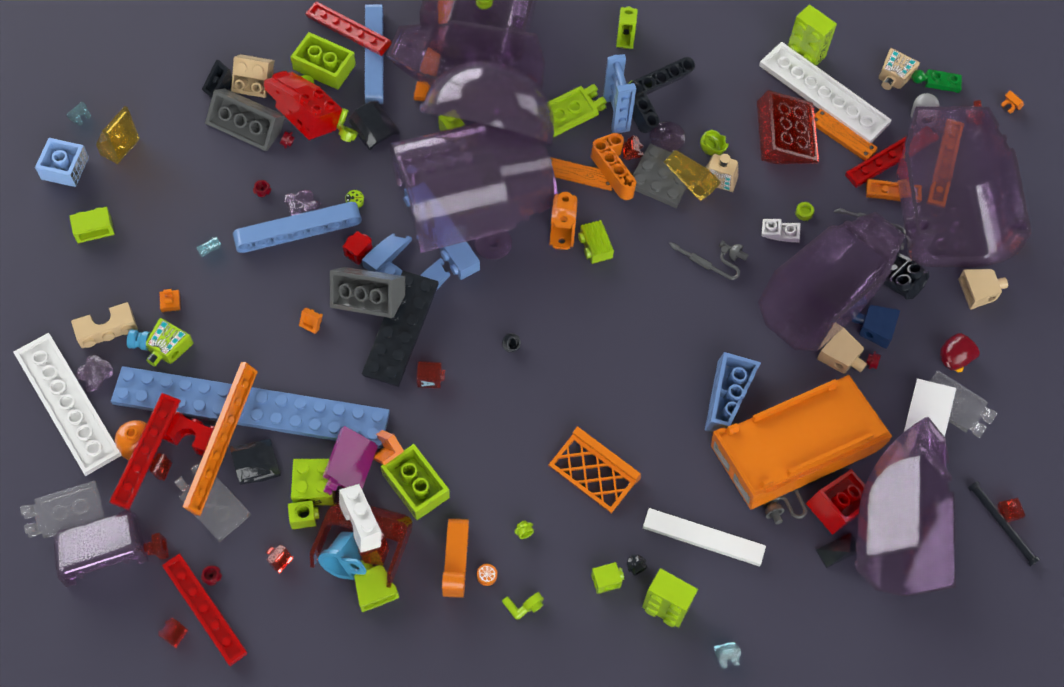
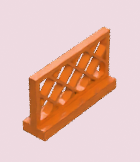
M578 426L573 431V435L549 463V467L611 514L632 487L641 479L640 472ZM573 441L580 445L581 453L569 454V446ZM582 456L583 466L571 468L570 457ZM584 456H595L597 464L585 466ZM568 458L569 468L560 469L555 464L559 459ZM608 466L612 469L613 476L601 478L600 467ZM597 468L599 478L587 479L586 469ZM583 470L585 480H574L572 478V471ZM624 478L629 482L625 489L617 490L615 479ZM613 480L615 490L603 491L601 481ZM599 482L600 492H590L587 483ZM615 493L616 501L610 507L604 502L603 495Z

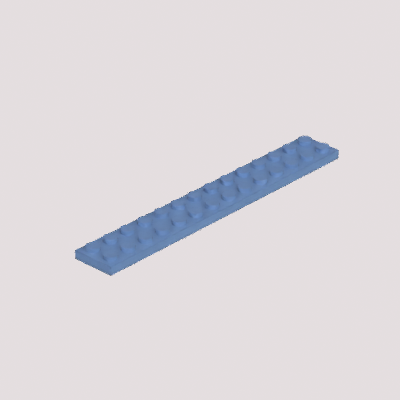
M122 366L111 403L113 405L153 411L161 393H165L181 400L177 412L182 413L186 417L217 421L232 384ZM252 387L237 425L333 441L337 440L341 428L346 426L378 445L377 448H382V443L376 434L381 430L386 431L390 411L389 409Z

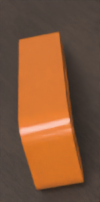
M612 133L594 140L591 159L621 199H632L635 193L636 180L618 157L622 153L624 137L619 133Z
M448 519L445 568L442 581L443 597L464 598L469 519Z

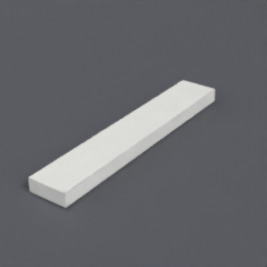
M651 508L648 509L643 529L757 566L761 565L766 548L765 545Z

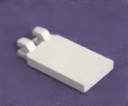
M917 379L903 433L909 437L905 451L914 452L916 440L920 439L928 441L925 456H934L936 445H941L944 442L956 388Z

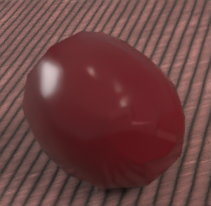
M957 333L950 337L943 344L940 351L942 364L949 370H955L956 372H962L965 366L980 356V351L975 342L962 333Z

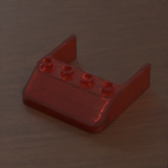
M339 501L328 509L310 551V567L312 568L317 563L332 524L353 529L351 520L345 519ZM370 506L381 530V537L395 540L398 543L387 572L386 587L391 588L412 531V519L404 514Z

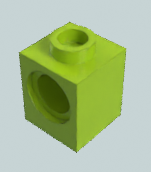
M313 500L288 503L289 522L292 529L317 526L316 519H319V509L314 506ZM302 512H309L307 517H299Z
M616 562L593 568L591 572L597 594L620 588L622 580H624L623 571L617 567Z

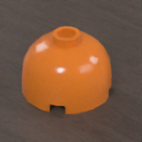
M132 420L119 427L115 435V444L123 458L130 459L147 423L141 420Z

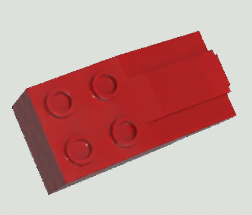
M287 71L275 73L272 75V78L264 81V90L277 101L275 107L308 140L336 131L342 108L319 86L294 72L288 73Z

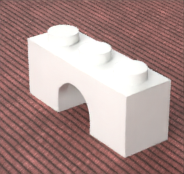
M357 484L340 489L339 505L345 519L351 520L354 532L353 537L360 552L381 547V530L360 485Z

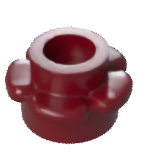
M285 131L280 144L285 148L292 146L295 139L292 136L293 132Z
M265 180L257 181L253 188L254 194L258 197L269 195L271 192L270 184Z
M876 351L873 354L869 353L866 362L867 365H870L869 369H877L881 355L877 354Z
M217 566L205 567L201 575L202 582L207 583L208 586L215 585L222 578L220 569Z

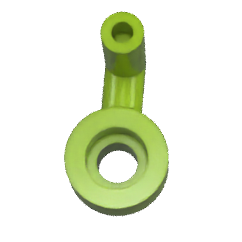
M342 108L337 125L338 134L342 140L351 142V140L354 141L358 133L354 129L344 126L348 110Z
M537 592L527 599L519 609L508 596L502 600V603L512 616L519 620L531 610L533 613L538 611L543 606L542 601L544 598Z

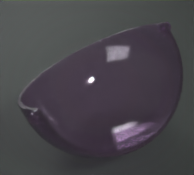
M473 61L455 66L434 81L427 92L424 104H420L419 110L425 114L449 116L506 129L542 140L545 146H551L555 130L554 115L547 96L532 78L522 71L503 63Z

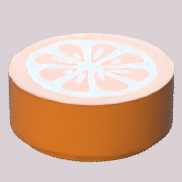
M491 564L481 565L477 570L478 582L484 586H490L495 583L497 579L496 568Z

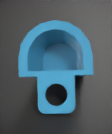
M341 532L328 549L323 550L318 557L320 565L327 572L338 578L354 580L355 574L365 575L367 572L361 562L364 552H360L353 537L354 532Z

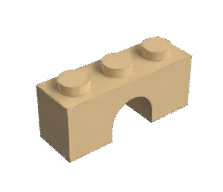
M126 302L109 308L111 317L107 323L102 325L95 324L91 315L72 320L74 333L81 348H89L97 343L110 341L121 335H128L130 329L138 330L129 303Z

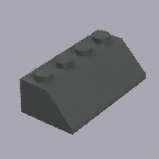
M224 88L214 90L205 124L264 151H268L282 130L285 116Z
M348 267L330 270V308L388 318L395 316L405 296V276Z

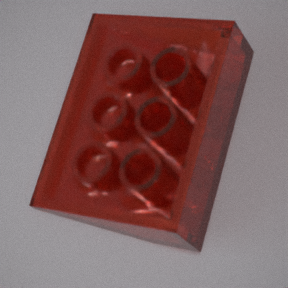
M768 90L757 101L761 160L774 164L818 163L813 102Z

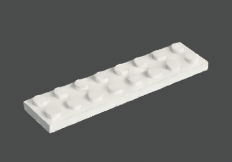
M783 42L778 44L760 61V67L869 143H872L892 121Z
M49 333L14 351L16 358L85 476L122 456Z

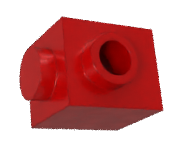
M358 231L354 235H350L343 245L344 255L357 265L373 249L371 238Z

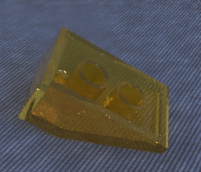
M124 106L103 129L96 143L100 155L116 164L125 157L140 139L128 107Z

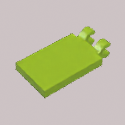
M592 84L586 89L579 86L535 108L551 136L555 137L598 116L599 111L607 108L605 105L607 101L604 97H600L593 102L591 98L598 96L596 92L598 88L595 84Z

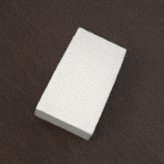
M763 219V237L785 242H800V223H782L781 219Z

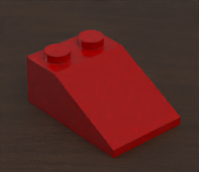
M851 469L819 490L806 504L833 535L878 499Z

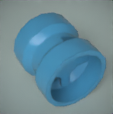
M130 329L127 336V347L132 349L138 347L141 350L148 351L146 341L151 332L143 331L141 333L138 330Z

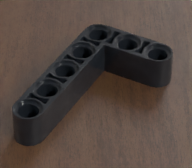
M684 57L629 83H635L636 86L632 118L642 133H649L660 123V119L647 95L686 77L695 69V62L692 58Z

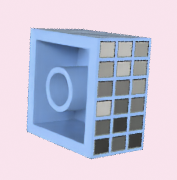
M48 138L35 169L41 180L76 187L89 156L84 145Z

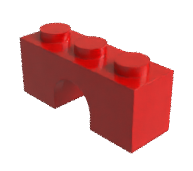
M176 411L163 440L178 446L183 437L187 435L196 436L192 447L195 453L203 456L215 427H207L197 419H187L185 415Z

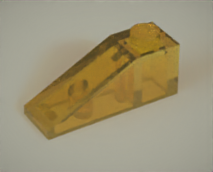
M677 150L673 151L664 161L700 201L709 196L721 184L709 169Z

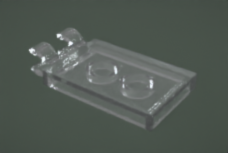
M938 370L929 382L956 388L949 422L964 432L970 429L976 437L981 438L987 427L978 421L982 417L986 423L991 424L997 413L986 407L988 401Z
M198 464L194 465L191 468V471L194 474V476L196 475V472L198 470ZM180 477L174 483L183 493L179 498L184 503L192 483L188 486ZM216 477L201 516H195L220 542L251 514Z
M96 481L34 499L35 505L20 507L21 515H24V519L35 516L36 523L24 525L25 533L28 534L29 538L38 534L48 538L106 519Z

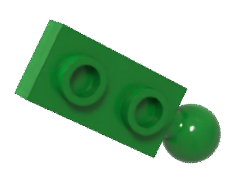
M928 69L926 74L922 70H915L911 76L914 83L926 81L925 87L956 93H959L962 89V75Z

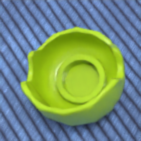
M714 130L706 131L700 139L702 150L710 156H713V154L721 155L729 146L725 142L726 136L720 135L719 132Z

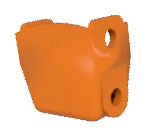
M569 192L556 194L553 198L549 245H552L555 249L568 250L574 245L577 197ZM563 239L565 243L561 244L558 241Z

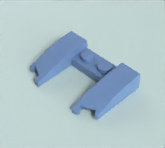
M394 233L391 234L362 259L363 267L368 271L401 276L403 270L391 262L412 241V237L406 236V238L396 237ZM440 258L420 276L437 280L439 288L448 279L450 273L444 271L442 267L444 261Z

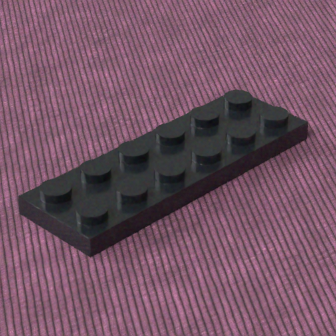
M402 271L401 276H405V296L393 318L384 317L362 371V375L397 387L401 383L439 285L437 280L407 271Z

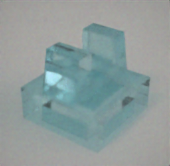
M82 101L68 112L67 117L81 126L83 121L80 119V116L83 115L89 119L92 115Z
M734 642L714 647L715 655L723 669L727 668L726 662L728 659H732L735 666L739 665L741 651Z

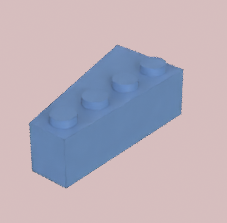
M726 352L722 354L717 363L705 430L713 432L723 427L727 429L731 425L761 362Z

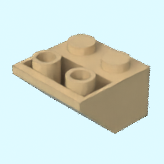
M241 54L235 56L231 91L266 98L268 92L264 90L265 87L263 85L266 79L272 78L274 60Z

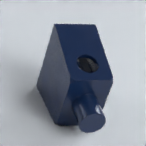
M869 305L865 314L855 311L851 322L862 325L859 332L861 337L887 349L892 340L900 310Z

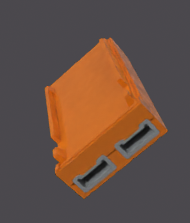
M847 375L755 414L744 422L730 425L727 429L723 427L713 431L711 447L749 509L752 510L872 455L890 441L892 435L850 375Z

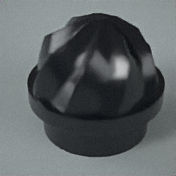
M508 333L503 337L502 346L504 350L514 352L520 348L521 341L518 335Z
M631 555L627 560L628 571L632 572L634 576L640 574L648 567L645 558L640 555Z

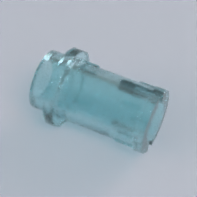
M215 236L214 238L210 237L209 241L196 248L201 257H204L216 249L219 250V247L222 245Z

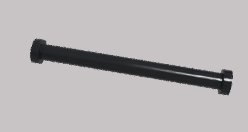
M976 481L970 485L968 489L975 493L1029 561V566L1031 567L1037 563L1040 558L1038 556L1035 557L979 487L980 483Z

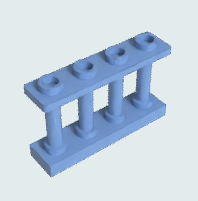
M625 54L613 55L607 59L603 97L607 102H611L613 108L612 133L630 131L636 86L635 83H626L624 77Z

